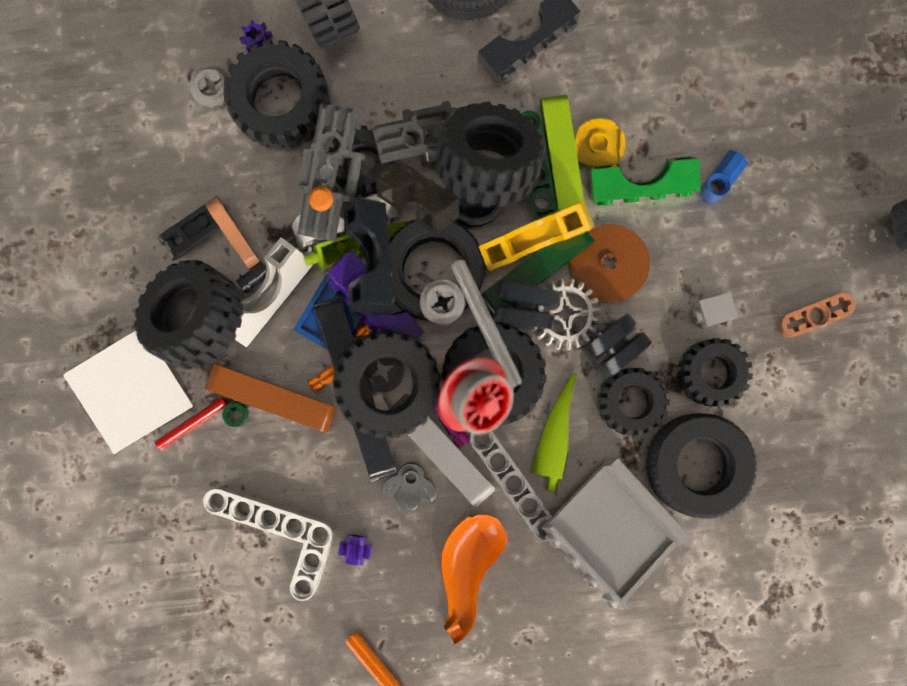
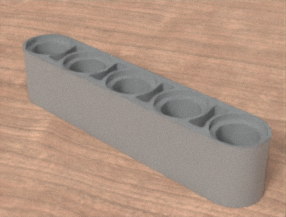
M405 393L388 410L395 409L404 404L409 395ZM428 416V421L423 426L420 424L415 428L414 432L407 435L469 502L477 508L496 489Z
M492 431L488 432L490 440L485 446L477 445L474 441L475 434L471 433L470 442L527 525L539 540L547 541L545 538L547 534H540L538 532V525L542 521H549L552 516ZM495 453H501L505 457V463L500 468H494L490 464V458ZM510 476H518L520 478L521 484L518 489L509 490L506 487V480ZM527 498H532L536 501V507L532 512L522 510V502Z

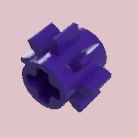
M251 20V24L247 27H241L244 36L240 37L239 40L242 45H246V51L250 52V46L254 44L257 47L264 46L263 41L271 40L274 37L271 31H267L265 22L259 25Z
M348 534L346 541L341 540L338 555L344 556L343 563L362 566L364 559L371 558L372 545L366 544L367 537Z

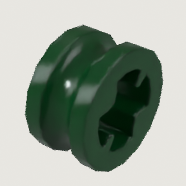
M231 403L224 408L222 417L228 426L240 427L248 421L249 411L243 404ZM237 407L238 412H242V418H237L239 421L237 423L234 422V418L229 417L230 412H234L233 408Z

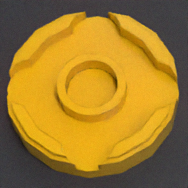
M602 117L591 118L578 128L574 136L578 162L587 169L591 166L616 165L623 156L626 147L623 131L616 126L615 122Z

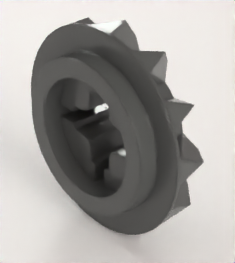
M383 357L371 362L364 370L369 388L377 392H387L396 388L403 378V363L391 357ZM378 360L384 367L393 365L387 372L389 381H386L381 375L372 377L379 370Z

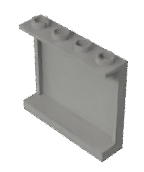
M618 458L607 459L542 527L547 533L545 536L547 541L557 549L560 547L566 554L564 556L565 560L575 569L579 568L585 574L583 579L594 589L598 588L604 594L601 597L603 601L612 609L619 608L625 611L629 608L625 602L677 545L685 546L691 539Z

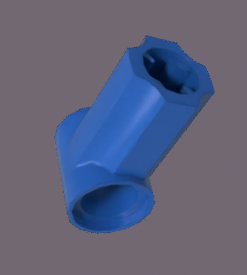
M731 149L726 153L700 187L701 197L709 203L717 202L730 191L732 184L748 164L745 156ZM711 183L719 187L720 193L712 190Z

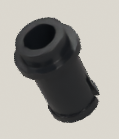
M260 261L259 264L244 275L239 274L240 278L236 282L245 293L249 290L252 292V288L265 279L267 268Z

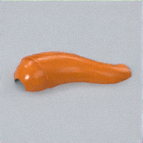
M479 514L474 517L468 515L450 533L442 551L441 569L449 609V617L443 627L450 634L454 644L463 640L472 630L476 618L477 598L481 581L487 570L497 561V557L503 553L507 544V534L497 518L491 515Z

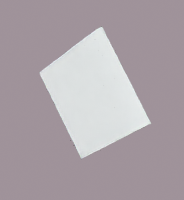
M135 331L63 374L114 454L193 407L165 361L144 350L142 345L139 344L136 336L137 332Z

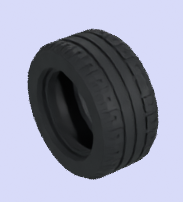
M429 215V217L423 216V218L419 217L416 220H411L409 223H405L403 227L401 226L394 233V236L390 238V261L393 268L392 286L395 294L394 303L410 316L424 321L430 320L426 318L421 310V295L414 292L404 278L405 262L410 252L419 245L428 242H440L452 247L461 259L465 260L479 292L484 279L485 262L478 247L480 244L464 225L444 216ZM464 296L465 306H464L463 311H465V310L469 307V305H468V303H467V301H466L465 296ZM437 297L438 302L431 308L442 307L448 313L447 303L454 297Z

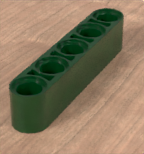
M531 110L522 112L521 115H527L532 119L533 124L538 126L542 133L541 135L544 137L540 116ZM547 151L540 171L544 180L537 182L535 188L527 196L531 222L557 211ZM539 197L545 198L549 206L547 208H539L535 200Z
M585 231L569 239L539 249L484 291L481 296L492 319L494 320L495 307L499 305L513 306V302L500 300L497 297L499 282L539 286L595 242L592 235Z

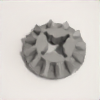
M207 65L201 67L191 77V95L201 106L204 105L212 108L216 105H223V94L227 92L224 87V80L226 77L230 78V76L224 69L218 66ZM206 79H209L213 84L218 83L215 86L217 94L214 95L210 90L205 91L208 88Z
M437 280L430 283L423 290L420 306L427 319L443 325L454 322L462 314L465 299L462 290L455 283L448 280ZM436 292H439L443 298L454 297L447 303L448 313L442 307L431 308L438 302Z

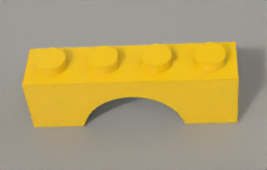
M582 200L486 241L478 247L490 272L538 249L588 231L594 226L585 201Z

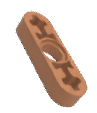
M215 197L205 204L206 208L249 269L257 265L260 259L220 200Z
M847 293L830 296L783 315L779 319L778 329L786 337L799 336L851 315L855 310V300ZM839 301H845L846 306L843 307V310L838 309L830 312L828 307L837 305ZM813 308H818L823 313V319L819 323L814 322L810 317V312ZM803 318L805 322L795 326L794 330L788 329L786 324L790 323V320L796 321Z

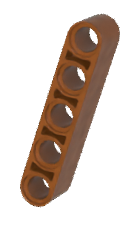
M213 364L204 388L213 393L326 433L330 429L337 409L333 405L218 364Z

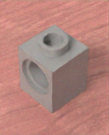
M731 292L693 304L692 315L695 323L699 324L701 329L739 318Z

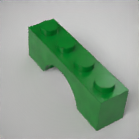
M694 156L666 158L661 171L654 178L645 182H631L627 180L620 168L615 164L588 167L589 198L593 202H597V205L604 206L611 205L613 200L623 199L625 203L638 202L639 197L650 196V200H661L666 198V194H676V197L692 196V192L700 191V159Z

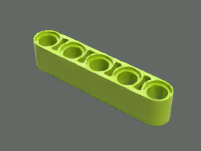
M567 94L540 98L541 119L557 211L584 200Z

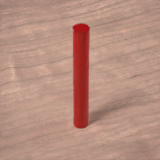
M223 397L219 398L154 441L156 447L162 450L224 409L228 403Z

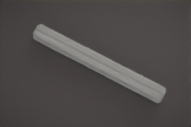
M460 259L453 262L451 269L496 363L502 367L506 380L510 383L511 387L519 385L522 380L465 260Z

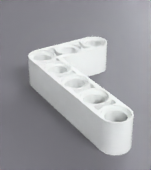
M224 487L210 490L205 494L203 499L204 507L212 514L304 543L291 581L290 592L299 601L308 600L313 596L319 586L335 536V529L331 522ZM216 493L221 494L224 498L222 507H217L213 502V497ZM240 502H246L249 505L250 513L247 516L239 512ZM266 510H271L275 513L276 521L274 524H269L265 521L264 513ZM292 518L300 520L302 524L300 532L291 530L289 523ZM317 527H323L327 530V540L317 539L315 536V529ZM307 554H316L319 557V565H309L306 559ZM298 581H308L311 591L302 592L298 587Z

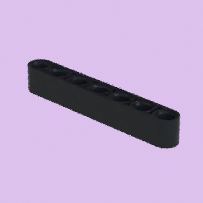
M340 297L313 305L334 370L341 354L354 342ZM363 372L360 382L361 392L365 400L376 408L365 372ZM353 426L371 483L397 474L386 437L377 438L374 435L365 434Z

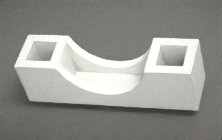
M280 238L264 257L267 272L261 287L252 296L240 302L243 304V315H240L242 324L236 330L235 334L237 336L235 340L245 347L251 343L312 267V265L306 266L303 259L304 255L283 238Z

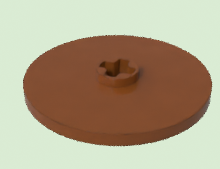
M606 224L588 230L595 239V242L570 261V273L576 287L581 282L584 283L581 291L585 294L587 290L591 289L593 292L588 298H598V302L618 303L634 296L646 282L650 270V257L643 240L632 230L620 225ZM604 259H615V269L612 270L610 267L604 268Z

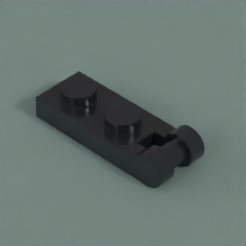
M204 204L161 233L157 239L162 246H166L168 249L167 254L174 261L221 228ZM180 235L183 241L177 245L174 239Z

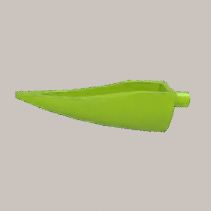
M410 221L388 224L389 240L401 226L403 227L405 223ZM343 234L336 236V241L324 240L312 244V253L304 255L303 259L306 266L317 263L323 270H326L348 250H353L357 256L364 254V252L352 237Z
M575 372L570 376L550 412L535 453L533 468L531 469L533 474L549 477L546 490L557 492L559 479L563 480L568 458L569 412L577 374Z

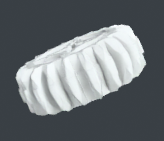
M563 278L558 280V287L555 286L553 281L548 282L549 289L559 291L558 307L549 312L555 315V322L560 325L563 336L554 333L550 329L540 328L542 332L537 335V339L540 340L546 335L548 337L545 342L546 346H549L553 340L556 341L555 350L561 348L562 342L565 344L567 351L571 350L572 341L576 348L581 347L579 338L581 337L583 341L589 342L591 339L586 332L595 334L597 330L591 324H600L601 322L599 318L593 317V315L601 313L600 308H592V305L598 302V298L589 300L588 296L593 291L589 289L584 294L581 291L584 287L582 282L577 288H574V279L569 280L568 286H565ZM567 294L576 297L584 308L573 307L569 303ZM539 306V310L543 311L544 306ZM563 307L570 311L571 314L575 313L569 316L566 321H563L562 318L556 315L562 311ZM586 316L582 329L577 334L571 335L570 329L572 328L573 319Z

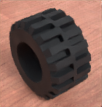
M361 125V129H356L352 152L367 150L373 152L378 158L377 165L371 172L359 175L355 197L362 195L365 198L369 197V194H380L379 190L383 189L385 191L389 187L388 182L393 181L394 172H396V162L380 163L372 132L368 130L366 125ZM337 138L333 139L332 143L334 146L333 148L329 147L328 152H335L339 149L340 142ZM344 159L342 166H338L335 183L338 187H341L343 192L346 190L349 173L347 163L349 159Z
M712 338L692 345L689 350L684 352L682 355L684 358L678 364L681 367V371L677 372V377H681L682 382L679 383L681 389L685 388L687 391L684 394L688 398L692 397L694 399L693 402L709 407L735 403L734 400L741 399L744 396L742 392L749 389L750 384L747 382L753 378V373L748 371V368H753L752 363L747 362L745 359L748 357L747 352H741L739 350L741 346L737 343L731 344L729 339ZM709 357L720 359L727 370L725 383L717 389L708 386L702 377L703 363Z
M640 367L625 368L601 384V391L597 394L599 399L597 409L601 412V419L607 423L610 429H614L620 434L640 436L645 433H651L655 430L656 426H660L663 423L662 418L667 417L669 412L666 410V406L670 405V399H666V394L669 392L667 388H663L662 383L664 382L662 379L656 378L654 376L655 373L652 371H645V368ZM627 386L639 387L646 396V408L639 417H627L619 408V394Z

